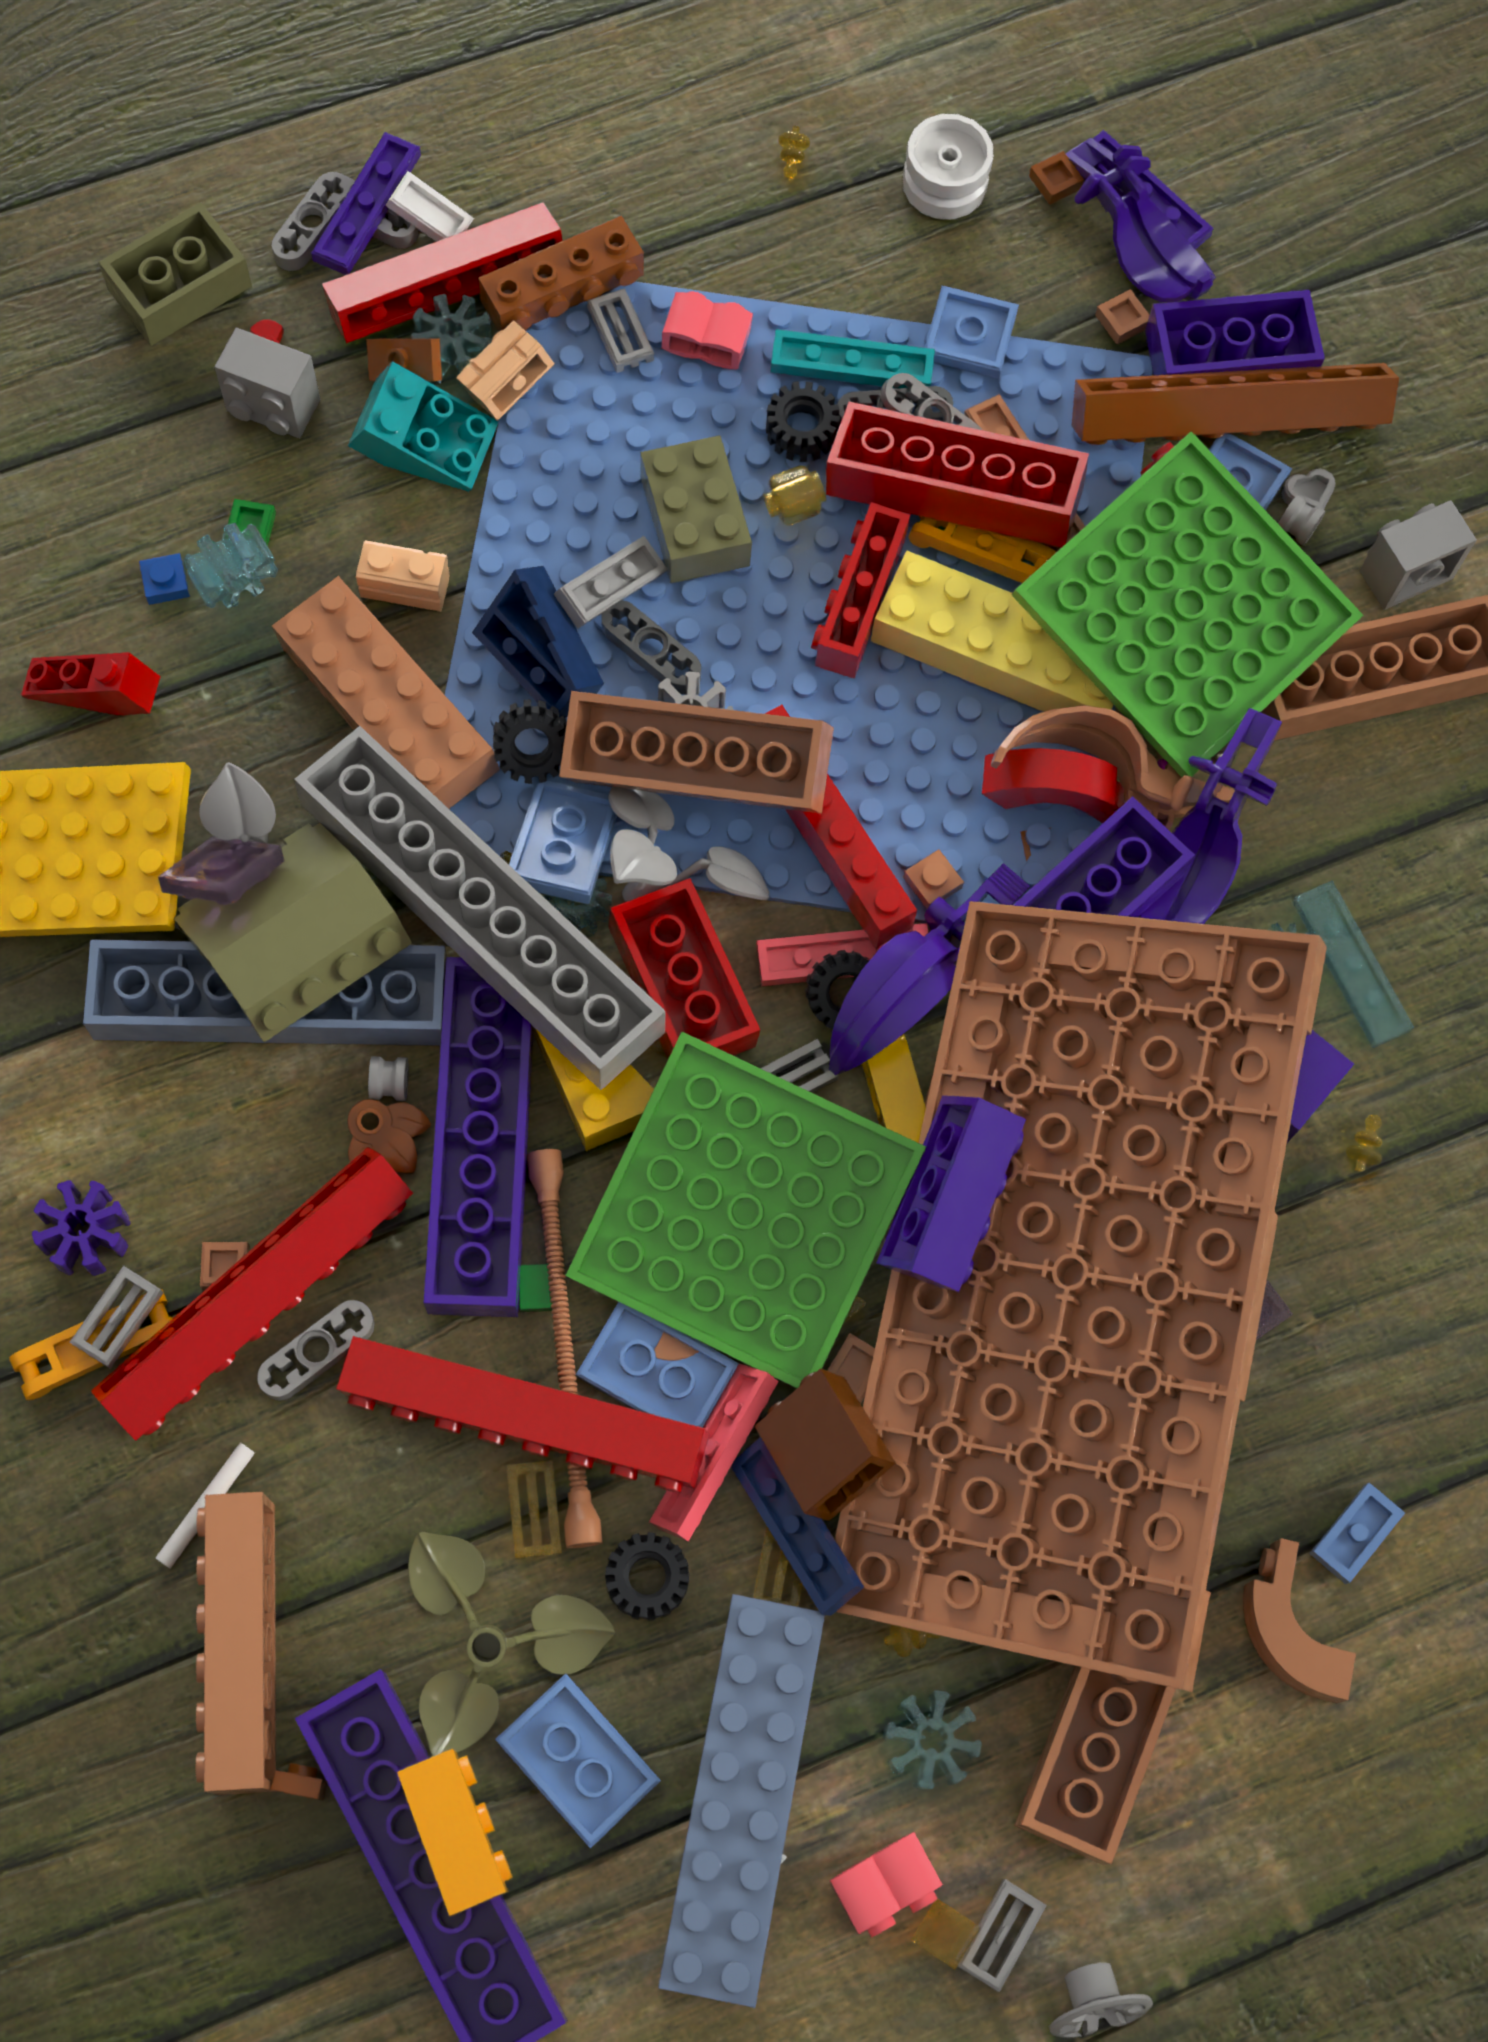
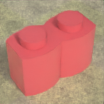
M675 292L662 332L661 348L681 357L701 359L717 367L738 369L751 331L753 314L740 304L734 302L713 303L698 292Z
M914 1832L907 1834L829 1880L856 1932L860 1934L867 1930L871 1938L895 1925L896 1922L892 1915L909 1905L912 1912L915 1913L936 1901L938 1898L934 1890L943 1885Z

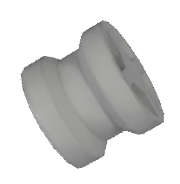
M1297 494L1278 524L1286 533L1289 532L1295 536L1298 544L1304 546L1318 527L1326 511L1320 507H1310L1306 504L1305 498Z
M371 1056L368 1079L369 1099L380 1100L383 1096H392L396 1101H406L409 1080L408 1058L398 1057L395 1061H385L382 1057Z

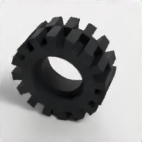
M799 381L792 382L791 391L785 385L779 389V396L774 393L771 397L770 405L768 404L766 417L768 442L770 446L775 444V452L779 455L786 450V459L793 461L795 454L800 455V462H807L808 454L812 455L813 460L820 459L821 450L825 454L831 450V444L834 443L839 429L840 409L838 404L834 405L835 397L832 393L825 397L826 388L819 385L816 391L812 390L813 382L806 381L805 388L799 387ZM795 413H808L818 420V425L810 431H799L790 427L787 419Z
M531 699L523 700L524 707L520 708L515 702L510 705V712L507 713L503 710L499 715V723L495 722L493 735L496 762L500 761V769L504 773L508 770L511 771V779L518 781L521 775L524 776L525 783L532 784V777H538L540 783L546 782L548 773L553 778L559 774L567 721L563 715L559 717L558 709L553 705L549 710L546 709V702L538 700L537 706H531ZM530 728L542 731L548 738L547 747L539 754L528 755L522 753L515 745V739L521 731Z
M845 950L837 951L835 955L829 953L823 956L824 960L821 963L816 962L812 967L814 971L811 975L808 974L806 980L808 987L805 989L810 1009L819 1021L832 1030L841 1007L831 1001L829 994L831 984L835 979L843 975H851L857 978L861 970L870 961L867 957H863L860 953L854 951L847 953Z
M647 1532L646 1535L637 1533L631 1535L630 1539L621 1541L614 1552L612 1551L605 1572L606 1587L612 1602L616 1604L623 1614L626 1613L636 1620L647 1619V1621H653L658 1617L663 1616L664 1618L671 1614V1611L678 1608L682 1603L689 1584V1565L687 1559L682 1554L681 1548L678 1545H674L670 1538L664 1535L663 1537L657 1536L653 1532ZM642 1559H653L659 1562L665 1570V1583L654 1594H640L630 1584L629 1572L632 1566Z

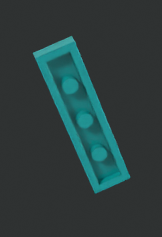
M776 329L770 372L874 386H883L892 376L898 373H907L914 376L924 385L931 386L935 349ZM902 384V385H900V386L897 387V388L899 389V388H907V387H906L904 384Z

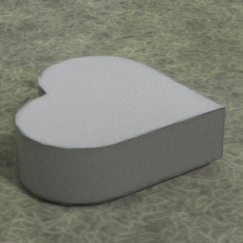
M1314 469L1307 475L1295 474L1286 480L1281 493L1282 499L1287 505H1290L1295 496L1299 494L1305 498L1306 504L1310 507H1320L1324 510L1334 491L1335 478L1324 469Z

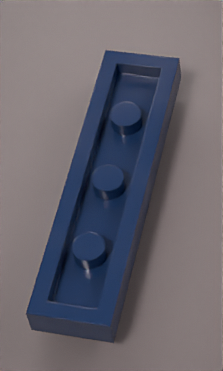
M760 1437L734 1460L731 1468L821 1615L832 1616L860 1592L864 1585L823 1520L804 1514Z

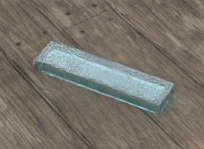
M1330 881L1295 896L1292 903L1308 932L1312 935H1320L1326 944L1327 949L1324 961L1372 1048H1376L1411 1032L1414 1028L1411 1020L1334 882Z

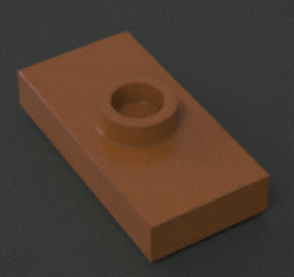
M440 338L366 339L369 381H375L392 361L426 381L442 380Z

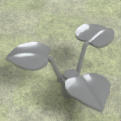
M228 762L224 765L217 779L205 792L199 809L201 823L207 831L219 839H233V853L229 856L228 865L220 880L233 873L239 862L247 866L249 861L269 849L268 833L272 830L276 817L275 806L265 789L247 772ZM194 868L180 874L177 908L202 892L206 896L213 893L210 887L217 882L211 872L204 868ZM175 922V928L180 929L177 923Z
M612 787L610 789L608 799L616 815L626 823L637 828H647L648 831L647 838L642 833L634 830H620L616 833L611 843L610 860L615 884L628 882L622 891V896L626 902L681 882L700 869H707V878L717 887L727 892L768 901L770 898L769 890L756 866L746 856L730 848H710L707 852V859H699L677 875V868L672 858L661 851L660 847L654 846L658 833L657 829L669 831L674 826V814L667 802L655 792Z

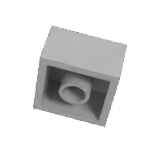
M237 327L235 328L215 365L226 410L239 420H253L266 425L269 430L276 434H289L301 438L321 400L311 355Z
M1452 500L1439 506L1429 504L1418 510L1410 519L1403 522L1396 519L1384 525L1378 531V537L1374 545L1367 551L1368 556L1359 571L1382 608L1386 610L1452 580L1477 539Z

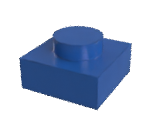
M180 553L139 561L145 595L149 605L190 597Z

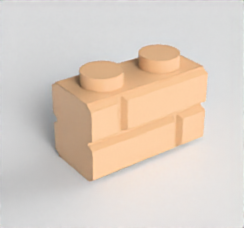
M513 320L504 330L495 334L492 342L476 358L469 360L465 364L463 371L456 379L472 399L498 421L555 363L542 345Z
M365 540L356 571V580L361 598L442 611L450 577L447 555L433 552L426 554L422 550Z

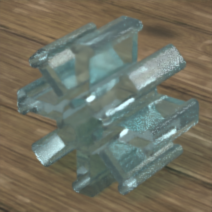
M441 294L433 298L436 317L423 312L422 308H418L413 316L415 332L411 334L412 338H440L442 380L436 381L438 383H443V376L450 365L456 366L457 374L459 375L470 364V360L476 358L493 339L489 314L484 312L483 316L477 317L475 299L466 295L462 296V304L456 314H450L447 295Z
M236 523L225 525L221 541L216 543L211 540L209 535H205L197 541V545L202 552L185 556L184 564L188 569L187 574L206 606L213 608L216 606V603L222 600L226 608L239 605L238 598L241 591L246 589L251 592L253 597H256L265 590L260 580L276 577L278 568L274 563L275 558L257 527L253 524L247 525V528L242 532Z
M936 1690L929 1695L931 1707L928 1720L915 1703L916 1697L914 1695H911L897 1706L899 1711L903 1710L913 1725V1730L897 1727L894 1722L884 1726L882 1737L884 1741L894 1739L909 1742L911 1747L909 1751L899 1758L893 1757L888 1760V1765L894 1774L903 1772L904 1766L915 1758L921 1760L918 1781L914 1783L916 1789L927 1791L934 1788L935 1784L932 1782L935 1761H937L947 1776V1784L949 1786L957 1784L966 1778L967 1773L959 1769L949 1754L951 1751L966 1754L969 1759L980 1755L982 1745L980 1740L969 1742L954 1739L953 1732L962 1725H968L976 1720V1716L970 1707L966 1706L959 1710V1715L947 1724L942 1721L945 1701L950 1697L948 1692ZM924 1728L929 1733L938 1731L941 1734L943 1740L937 1743L939 1746H942L939 1753L933 1748L926 1751L922 1748L920 1741L926 1738V1736L921 1735Z

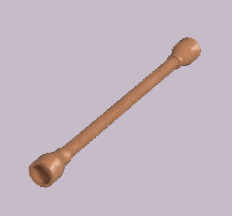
M542 1149L530 1152L526 1156L528 1176L537 1192L538 1205L541 1206V1213L543 1214L544 1245L547 1247L545 1252L547 1253L546 1258H548L546 1260L548 1264L547 1274L550 1281L548 1284L551 1286L549 1288L551 1292L550 1302L553 1303L551 1304L553 1309L551 1311L553 1314L552 1319L554 1320L552 1323L554 1325L553 1330L555 1331L554 1337H556L554 1339L556 1343L555 1348H557L555 1352L558 1354L556 1356L558 1360L557 1370L560 1371L558 1373L560 1377L558 1379L560 1382L559 1388H561V1391L578 1395L576 1393L578 1392L576 1388L577 1383L574 1382L577 1379L574 1376L576 1375L575 1365H573L575 1360L572 1359L574 1358L572 1353L574 1351L572 1348L573 1343L570 1342L572 1341L570 1336L572 1334L570 1331L571 1326L569 1325L571 1321L569 1319L570 1314H568L569 1308H567L569 1303L567 1302L568 1297H566L568 1293L566 1291L567 1286L565 1285L566 1280H564L566 1278L564 1274L565 1264L563 1263L564 1254L561 1252L563 1247L561 1246L562 1241H560L562 1236L560 1235L561 1230H559L561 1226L559 1224V1209L557 1208L560 1203L559 1190L564 1176L562 1152L557 1149ZM569 1464L567 1466L569 1469L568 1475H570L568 1479L571 1481L569 1486L572 1488L568 1493L569 1506L564 1521L566 1548H585L603 1544L601 1520L592 1504L591 1491L586 1487L587 1481L585 1480L587 1476L584 1475L586 1470Z

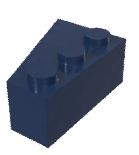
M537 566L515 569L472 633L537 703L538 700L546 702V709L548 710L553 705L558 709L559 717L563 715L566 718L568 717L571 691L597 694L604 682L571 618L554 596L556 589L545 567Z

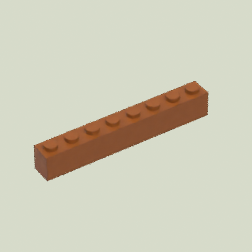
M1385 363L1079 379L1075 380L1071 426L1081 441L1092 445H1102L1107 443L1108 440L1117 439L1139 443L1151 437L1182 440L1191 431L1194 435L1220 438L1224 436V433L1238 432L1243 435L1257 436L1261 435L1263 431L1273 430L1294 434L1300 432L1301 429L1317 428L1322 431H1336L1342 426L1373 429L1377 427V424H1392L1399 377Z

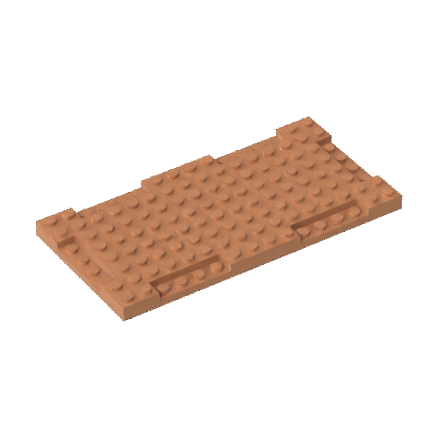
M969 902L919 1144L923 1145L942 1095L982 1098L1025 1118L1026 1121L1022 1129L1024 1137L1021 1147L1011 1157L1005 1172L1007 1175L1005 1188L1001 1195L995 1198L989 1213V1229L985 1237L978 1242L973 1254L972 1273L968 1280L961 1285L959 1292L937 1287L894 1270L891 1271L863 1409L896 1464L840 1512L835 1541L864 1585V1588L836 1612L1192 1692L1210 1596L1209 1593H1206V1586L1240 1401L1245 1402L1278 1215L1274 1211L1306 1035H1311L1326 955L1327 946L1320 935Z

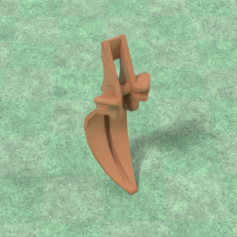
M1087 705L1052 709L1031 716L1010 732L995 751L990 765L997 769L1009 750L1034 742L1058 743L1084 750L1116 766L1117 776L1124 788V802L1126 803L1133 796L1168 830L1173 825L1174 818H1183L1197 804L1206 782L1191 776L1184 775L1181 777L1169 763L1165 766V769H1161L1157 764L1156 758L1147 750V744L1132 720L1112 709ZM1223 785L1216 798L1229 803L1235 790Z

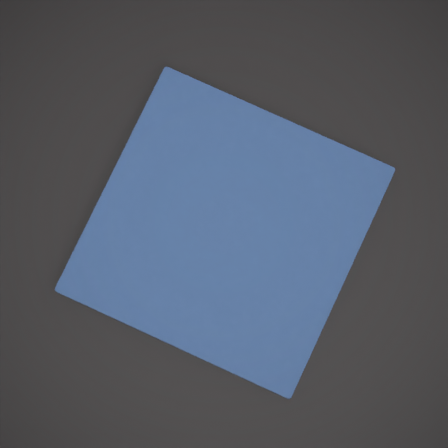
M634 282L628 286H618L602 295L625 288L654 352V361L646 363L645 360L639 361V366L631 368L630 364L624 366V371L616 373L588 310L587 301L567 309L566 312L558 317H548L532 324L526 332L542 345L555 364L499 419L445 690V696L492 749L495 722L499 723V715L503 710L509 713L510 705L515 702L519 708L524 707L523 700L531 699V706L538 705L535 699L472 633L515 569L544 566L557 591L562 586L643 536L646 537L665 564L640 477V452L720 435L752 541L750 566L676 583H670L666 571L654 581L625 598L624 601L633 604L699 659L701 663L700 694L698 696H703L714 687L715 681H719L726 688L725 709L728 706H732L733 710L764 714L783 705L790 717L821 720L834 727L827 773L916 907L917 914L914 922L927 923L924 918L927 909L903 878L904 871L940 849L964 881L962 889L945 899L948 904L957 910L1003 863L1030 886L1029 891L1103 824L1086 812L1067 805L1039 803L1004 809L982 795L985 755L995 753L1016 726L1043 711L871 642L872 633L855 679L815 666L817 650L811 649L814 634L819 624L823 626L826 624L829 614L824 613L829 594L832 589L837 591L839 589L842 579L837 577L842 559L845 554L851 556L855 544L850 543L854 527L858 519L864 521L870 505L826 495V469L830 451L825 454L821 450L820 459L813 460L812 455L808 454L807 462H800V455L797 454L794 455L793 461L786 459V450L780 455L775 452V444L770 446L768 434H766L767 408L774 393L779 396V389L786 385L787 389L791 391L792 382L799 381L800 388H805L806 381L813 382L812 390L814 391L818 389L819 385L826 388L825 397L830 393L835 397L834 405L838 404L839 399L846 393L881 390L882 386L770 372L775 331L780 329L924 348L931 324ZM675 292H698L713 303L734 302L740 304L753 314L751 331L738 369L717 367L701 359L681 357L661 348L662 332ZM619 301L614 302V307L634 351L639 350L638 343ZM604 306L600 307L617 348L620 354L624 355V350ZM1011 336L999 379L933 362L931 386H939L946 389L953 398V407L964 414L965 410L1000 394L1030 441L1089 453L1085 484L1076 512L1085 526L1141 477L1144 442L1133 443L1124 439L1108 440L1107 443L1102 445H1092L1081 441L1071 425L1075 380L1152 376V365L1149 356ZM913 403L915 406L913 407L912 414H914L917 403ZM930 406L933 412H940L937 407ZM795 413L787 419L788 425L799 431H810L818 425V420L808 413ZM909 514L910 520L906 540L888 589L906 550L1011 593L1022 583L932 547L919 548L913 545L908 539V534L913 525L920 522V518L918 515ZM943 526L936 527L943 531L945 530V527ZM1023 560L1024 563L1034 566L1031 561ZM602 614L579 629L574 624L604 682L597 694L658 701V685L661 682L605 637L602 632ZM625 616L620 620L613 617V626L616 627L619 624H623L628 628L627 617ZM631 631V640H630V641H632L633 636H634V634H635L633 631ZM646 639L640 644L639 648L644 654L653 656L662 651L663 645L656 639ZM670 653L669 658H668V660H667V661L670 662L671 664H672V654H673V653ZM674 666L676 678L685 675L686 672H690L688 667L680 670ZM525 729L517 735L515 745L524 754H539L547 747L548 738L538 729ZM1034 742L1011 749H1060L1098 758L1084 750L1058 743ZM500 769L452 806L450 810L504 861L510 862L538 777H532V784L525 783L524 776L520 775L518 781L511 779V771L508 770L504 773ZM550 773L547 774L548 781L609 794L612 788L573 782L559 777V774L553 778ZM657 793L670 806L675 820L671 830L657 829L658 833L654 846L660 847L661 851L672 858L677 868V875L699 859H707V852L710 848L726 847L743 854L756 866L769 890L770 898L768 900L851 912L785 809ZM617 816L599 875L613 877L610 850L612 840L618 831L634 830L648 838L647 828L634 827ZM1020 831H1026L1025 840L1030 846L1031 856L1027 861ZM700 869L687 878H691L696 890L736 895L713 884L707 878V869ZM989 894L982 901L983 903L999 904Z

